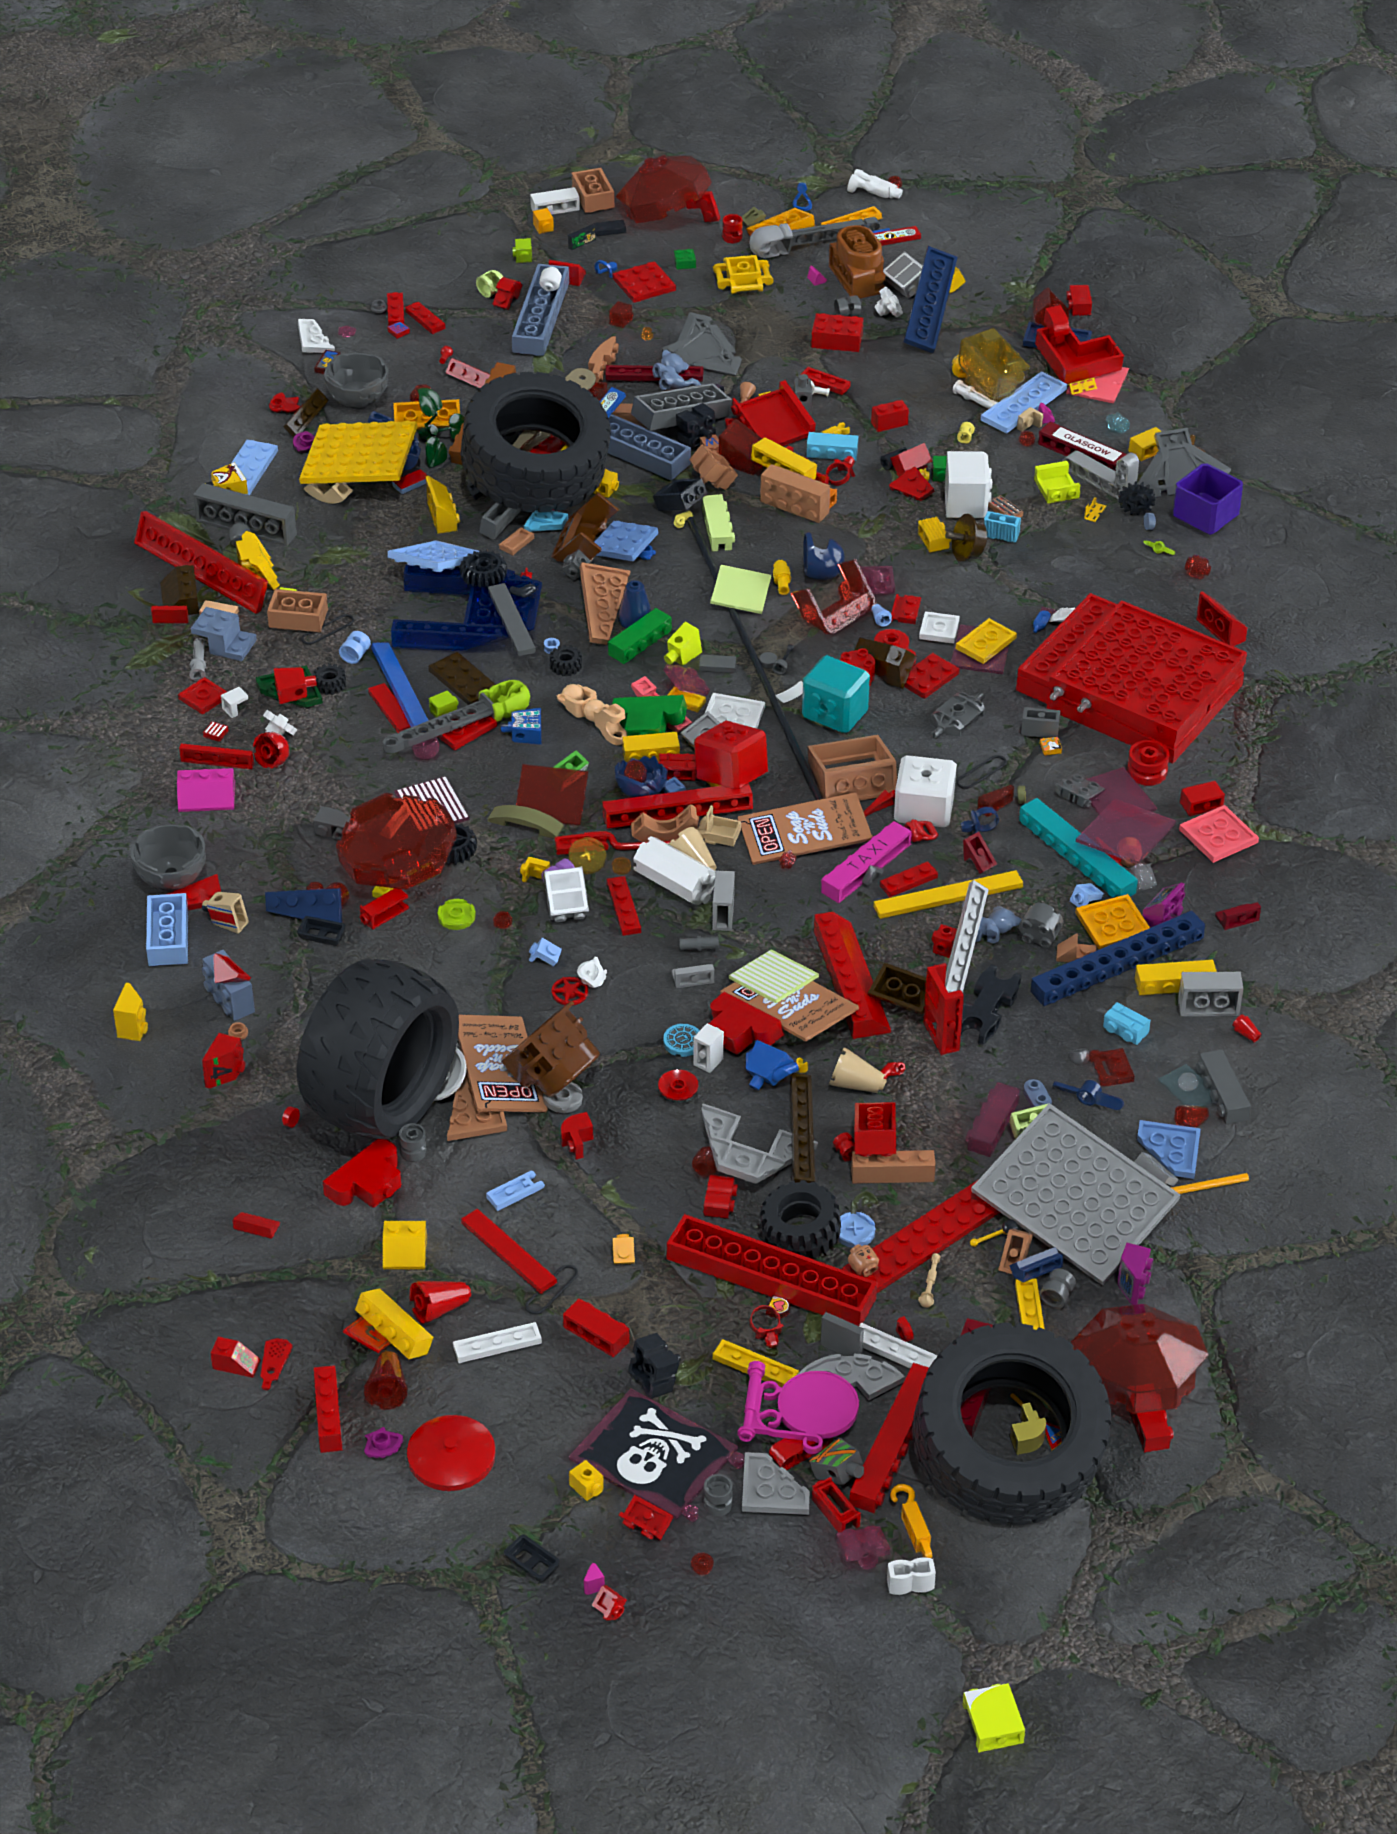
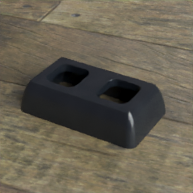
M305 916L297 933L304 940L337 946L346 925L335 921ZM310 929L318 930L319 933L318 935L309 934L308 931ZM333 933L337 934V937L334 939L326 937V935Z
M524 1534L520 1535L504 1550L505 1557L539 1582L545 1580L558 1567L560 1562L556 1556ZM522 1551L532 1555L525 1563L515 1558ZM538 1563H543L549 1567L542 1575L532 1570Z

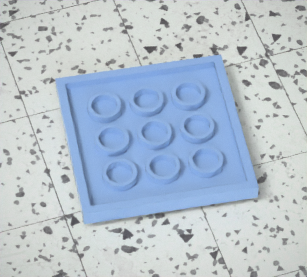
M435 540L389 550L388 558L395 559V562H407V565H419L423 569L431 568L434 572H442L443 569H455V566H460L463 557H467L468 553L473 554V551H479Z

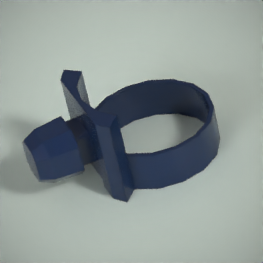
M983 807L977 811L972 810L971 821L967 820L960 823L961 831L971 832L973 830L974 834L978 831H990L999 823V817L996 810L991 807ZM986 813L996 815L991 823L980 825L979 816Z

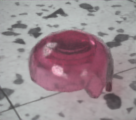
M437 737L412 746L414 755L422 760L435 757L440 748Z

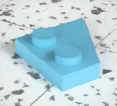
M535 510L525 523L524 529L530 532L560 530L568 520V514L554 510L552 512H538V510Z

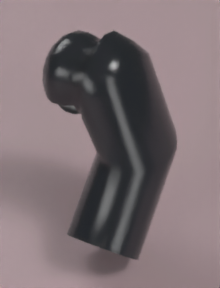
M527 584L521 588L511 586L509 593L521 598H527L536 592V586L533 584Z

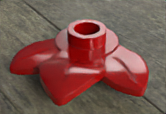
M278 393L273 396L269 408L274 412L297 411L300 407L297 405L299 397L287 398L284 393Z

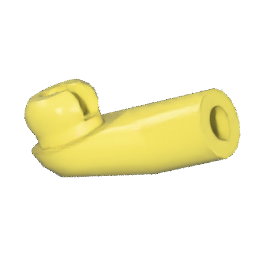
M689 510L676 515L674 519L675 527H684L685 521L689 517H693L692 512Z

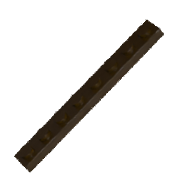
M792 1073L790 1077L793 1181L798 1183L800 1180H806L807 1183L815 1182L811 1075Z

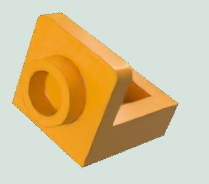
M629 1234L616 1235V1238L612 1239L614 1264L635 1263L634 1237H629Z

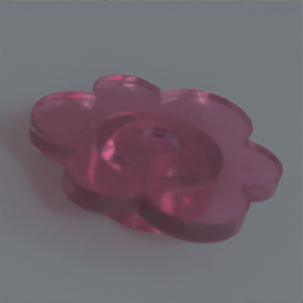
M350 326L340 327L338 335H342L344 338L354 336L356 328Z

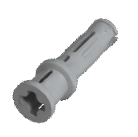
M196 638L193 643V659L190 662L191 670L189 676L194 681H199L206 674L204 670L206 668V662L204 661L205 641H202V638Z

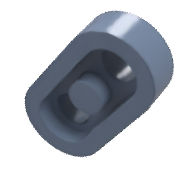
M1035 1079L1025 1082L1023 1093L1031 1108L1048 1103L1052 1104L1051 1097L1042 1082Z

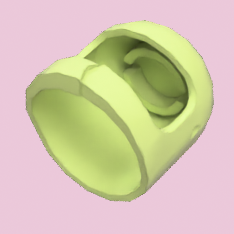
M490 270L476 279V286L479 292L487 298L496 294V285L503 277L502 274L496 270Z

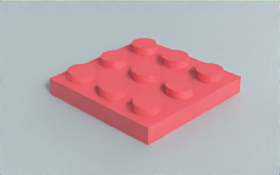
M1225 805L1184 822L1179 827V830L1213 863L1257 844L1259 837Z

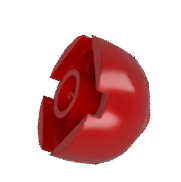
M272 731L259 734L253 742V747L256 750L254 756L263 768L269 767L272 769L278 767L288 758V742L279 733Z

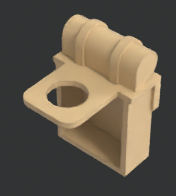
M710 806L707 815L700 821L697 830L702 838H705V843L714 845L719 843L734 847L741 831V821L714 816L713 806Z

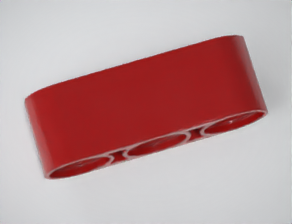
M833 1437L822 1439V1450L832 1443ZM784 1438L775 1443L769 1450V1456L773 1458L780 1468L783 1467L785 1470H789L815 1455L805 1452L803 1440ZM807 1441V1445L811 1447L818 1445L817 1442Z

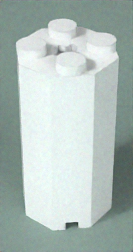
M650 836L648 843L643 842L640 844L633 858L634 863H636V867L634 866L635 871L693 904H706L710 900V894L715 883V870L658 838Z

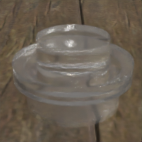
M1183 1073L1178 1079V1086L1182 1090L1193 1091L1198 1086V1080L1193 1073Z

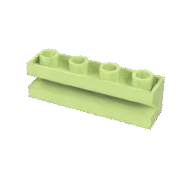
M722 494L704 496L702 498V512L711 551H718V544H724L725 550H732V543H735V535L732 532V522H730V514L727 511V501L723 500Z

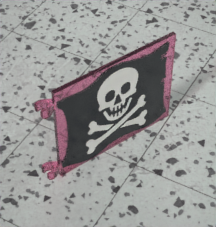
M630 1389L569 1456V1460L578 1465L587 1460L603 1475L605 1480L672 1514L675 1519L682 1513L691 1522H695L699 1515L697 1514L698 1508L689 1504L704 1488L705 1480L709 1476L716 1474L727 1461L737 1469H741L744 1466V1455L735 1452L738 1449L737 1445L633 1389Z

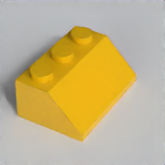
M426 476L427 504L437 534L458 531L457 524L460 523L459 514L456 513L452 494L448 493L445 485L430 476Z

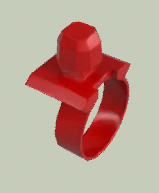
M847 456L843 462L834 459L835 462L826 470V476L836 467L838 471H847V475L840 481L829 479V483L832 485H843L849 480L850 474L852 477L855 476L852 469L855 460L851 456Z
M761 1305L756 1307L750 1317V1326L756 1333L755 1338L762 1339L765 1337L764 1340L767 1347L775 1348L779 1342L778 1335L782 1332L784 1326L780 1323V1315L771 1306ZM767 1309L776 1315L778 1325L772 1329L760 1327L757 1329L752 1323V1315L758 1310Z

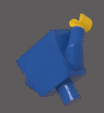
M756 1040L753 1049L746 1053V1070L753 1076L749 1086L757 1091L760 1090L764 1082L774 1086L778 1081L797 1071L799 1073L807 1072L808 1062L803 1063L802 1058H797L796 1062H794L786 1052Z

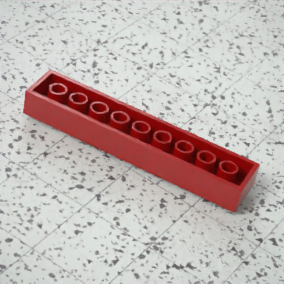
M684 1214L667 1242V1260L770 1297L783 1298L790 1304L821 1315L827 1312L857 1326L864 1322L877 1297L876 1281Z

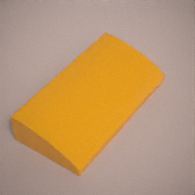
M793 208L746 228V231L751 236L760 227L779 226L785 223L789 225L791 230L814 227V215Z
M459 399L441 400L442 408L437 411L438 415L430 424L435 425L437 428L450 427V416L456 413L460 414ZM419 402L393 403L395 422L416 421L417 429H420L431 418L422 412Z

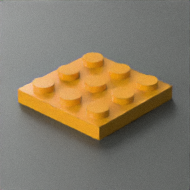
M1128 894L1077 907L1075 914L1098 950L1150 928Z

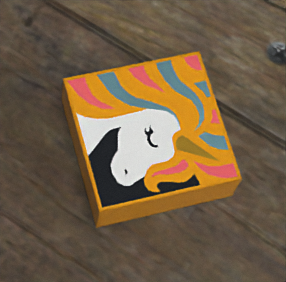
M1058 737L1040 739V746L1044 755L1062 753Z

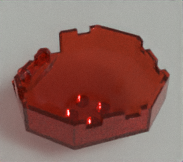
M662 155L658 158L653 159L651 157L646 159L645 163L627 180L617 193L616 198L622 202L627 216L633 219L636 224L660 220L667 217V211L674 208L676 212L686 207L685 202L691 198L694 201L699 200L712 181L706 167L692 156Z
M384 793L352 808L350 813L351 819L349 822H346L343 828V837L341 841L337 842L336 850L339 862L356 884L408 890L442 873L457 834L453 818L436 798L420 801L418 796L403 795L402 798H394L392 793Z
M1146 1304L1103 1308L1071 1341V1344L1074 1345L1073 1349H1079L1090 1361V1366L1093 1365L1102 1379V1384H1104L1107 1391L1109 1403L1114 1405L1117 1401L1126 1405V1410L1131 1413L1177 1408L1181 1404V1398L1184 1395L1188 1396L1195 1388L1196 1369L1209 1356L1197 1326Z

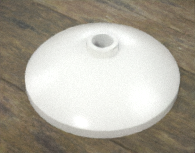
M457 1047L446 1079L434 1101L442 1100L452 1095L461 1086L465 1078L466 1060L463 1053Z

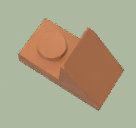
M1075 934L1057 945L1056 961H1074L1095 952L1096 945L1077 944L1078 934Z

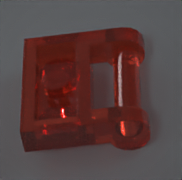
M1123 1048L1101 1052L1099 1050H1092L1089 1053L1090 1061L1094 1063L1099 1075L1098 1080L1101 1086L1134 1082L1135 1076ZM1102 1061L1106 1062L1111 1076L1106 1074Z

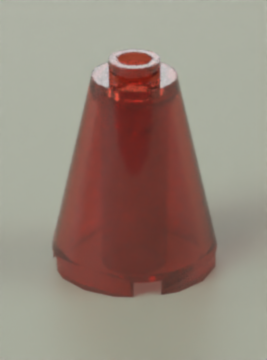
M391 1351L382 1352L378 1356L364 1386L365 1399L372 1406L373 1404L380 1406L379 1409L397 1408L403 1404L404 1399L408 1395V1388L399 1356Z

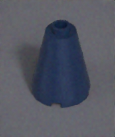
M637 580L631 581L626 585L618 614V621L626 629L651 612L644 585Z

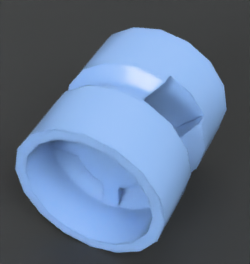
M353 631L339 649L341 658L350 664L359 662L371 645L369 637L361 631Z

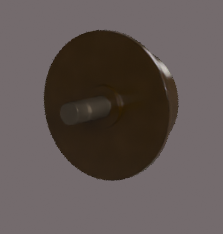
M963 514L958 519L954 531H947L945 534L947 539H952V552L956 560L964 562L970 556L979 557L986 546V527L983 523L976 522L971 514Z

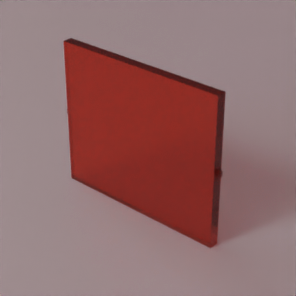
M522 764L516 805L541 811L563 824L580 825L584 800L586 799L585 792L589 772Z

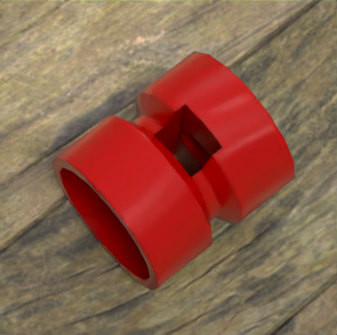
M728 214L723 217L722 238L725 242L734 244L742 240L743 219L741 216Z

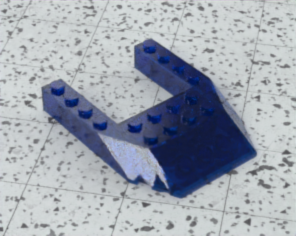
M405 565L403 574L404 591L469 594L464 623L393 619L391 628L392 647L464 651L510 638L491 599L488 587L479 588V586L473 587L472 584L467 585V582L463 581L461 577L460 567L455 566V569H443L442 572H434L431 568L423 569L419 565ZM507 569L504 581H500V584L505 583L508 591L511 586L518 588L527 584L536 586V592L527 598L511 595L527 631H532L535 629L542 582L530 579V577L525 575L522 577L515 574V571Z

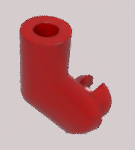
M890 1062L880 1072L884 1074L883 1079H887L889 1076L903 1074L906 1067L903 1062Z

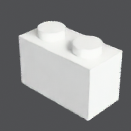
M707 1023L695 1035L694 1066L711 1073L723 1060L724 1031Z

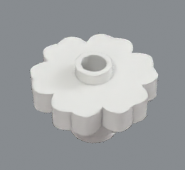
M887 287L881 289L879 292L882 299L875 305L878 314L883 316L891 312L896 317L902 315L903 311L901 310L898 298Z
M266 710L263 715L270 720L265 728L266 732L273 731L283 736L285 731L294 736L298 730L287 723L289 719L281 714L276 716Z

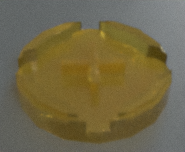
M584 837V839H578L571 845L569 861L572 862L575 868L582 867L584 874L595 873L605 864L606 851L603 844L597 839Z

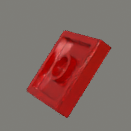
M204 677L180 692L178 699L203 715L222 703L221 695L227 691Z

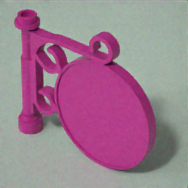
M760 1361L749 1363L747 1373L750 1379L744 1410L745 1417L743 1426L738 1429L740 1440L749 1442L754 1438L755 1434L803 1440L805 1452L817 1454L822 1450V1439L842 1434L855 1422L859 1411L858 1395L854 1387L843 1377L826 1371H809L794 1376L781 1388L774 1381H765L761 1384V1378L764 1376L766 1368L764 1363ZM772 1388L775 1390L773 1393H764V1400L772 1401L778 1398V1411L768 1409L760 1412L763 1391L765 1389ZM767 1417L776 1418L774 1422L768 1423V1427L761 1421ZM783 1421L792 1431L775 1430V1428ZM807 1441L817 1442L818 1445L811 1447L807 1445Z

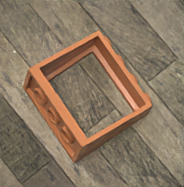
M879 735L807 746L808 763L823 799L856 792L860 801L878 798L885 789L888 793L896 790V760ZM873 757L875 759L872 762L826 769L824 766Z

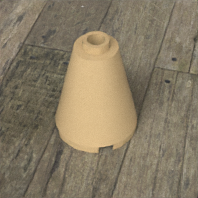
M694 827L681 831L678 834L679 838L676 841L672 839L669 843L670 846L707 867L716 870V864L700 832Z
M843 1048L842 1052L845 1055H840L832 1074V1078L835 1080H830L829 1085L878 1093V1090L883 1091L887 1081L883 1079L884 1074L849 1049Z

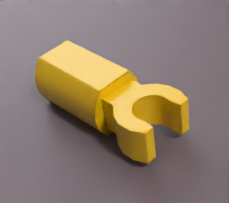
M842 422L838 426H833L821 433L847 435L850 433V427L845 428V423Z

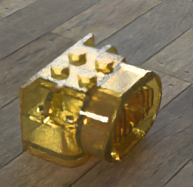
M994 328L961 339L958 362L961 369L966 373L965 384L973 386L975 391L996 402H1000L1002 399L1014 394L1017 384L1025 380L1023 371L1030 369V366L1022 359L1019 353Z

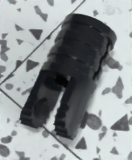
M906 447L881 456L880 462L885 470L893 468L894 466L890 458L907 451Z

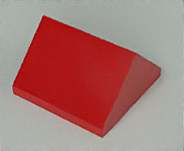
M549 260V265L569 267V285L580 286L586 274V270L579 264Z

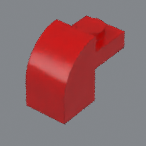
M502 277L496 285L497 293L492 305L509 310L512 299L518 300L523 286L521 282Z
M1061 305L1046 308L1044 322L1049 328L1047 339L1051 345L1062 343L1065 341V335L1069 334L1067 315Z
M587 1112L572 1115L565 1119L561 1125L562 1147L568 1146L569 1152H573L576 1160L584 1158L583 1142L593 1140V1125Z

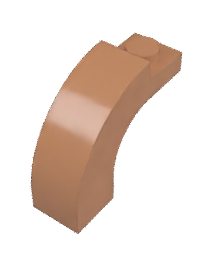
M690 804L678 816L670 820H656L642 813L631 823L632 836L641 842H649L648 838L650 836L661 841L677 840L679 838L678 834L681 831L690 828V826L696 823V807Z

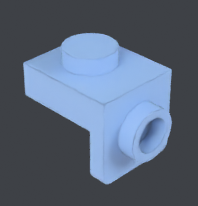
M541 938L538 943L534 942L531 946L529 961L533 962L538 957L554 967L558 962L562 949Z

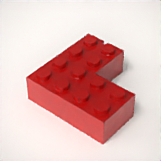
M1069 327V334L1065 335V341L1051 345L1047 339L1049 328L1037 329L1035 345L1060 381L1066 384L1122 370L1124 354L1116 346L1110 335L1080 342Z

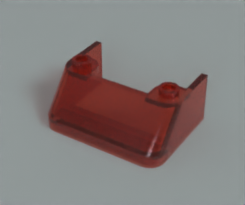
M856 559L838 564L845 578L838 586L841 599L824 610L820 611L809 588L791 593L803 619L825 634L836 633L871 611L872 607L876 604L873 592Z

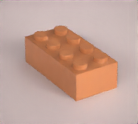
M771 464L761 474L760 502L820 523L829 513L830 485Z

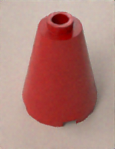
M417 1281L411 1284L409 1291L410 1301H414L415 1308H412L413 1314L420 1323H428L467 1303L469 1297H471L470 1287L464 1282Z

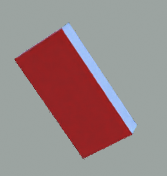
M419 469L401 477L399 481H392L393 487L401 494L425 485L426 476L428 475Z

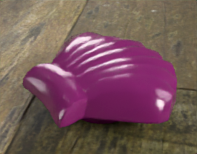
M308 431L298 433L293 438V446L298 452H308L311 449L315 436Z
M382 1427L375 1432L365 1435L367 1443L364 1452L370 1458L391 1456L392 1453H396L401 1447L403 1436L386 1431Z

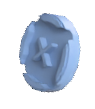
M849 1212L840 1216L841 1233L837 1240L842 1245L853 1248L858 1244L863 1246L872 1242L875 1237L876 1228L874 1221L868 1215L861 1212H856V1214Z

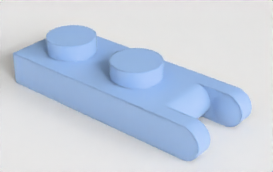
M529 1171L487 1192L486 1196L495 1209L499 1211L543 1189L545 1184L542 1181L533 1183L531 1180L535 1178L536 1174L534 1171Z

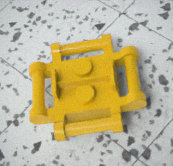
M757 255L723 258L724 263H718L713 266L718 280V288L724 289L726 286H730L731 294L753 290L761 292L763 291V283L771 285L774 282L769 272L768 261L758 260ZM722 271H726L727 278H723Z

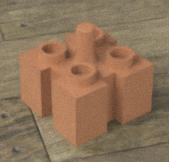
M701 445L689 459L693 464V469L701 474L700 478H702L704 484L710 481L714 487H721L726 490L738 476L736 471L729 466L724 456L712 452L711 449L704 445Z

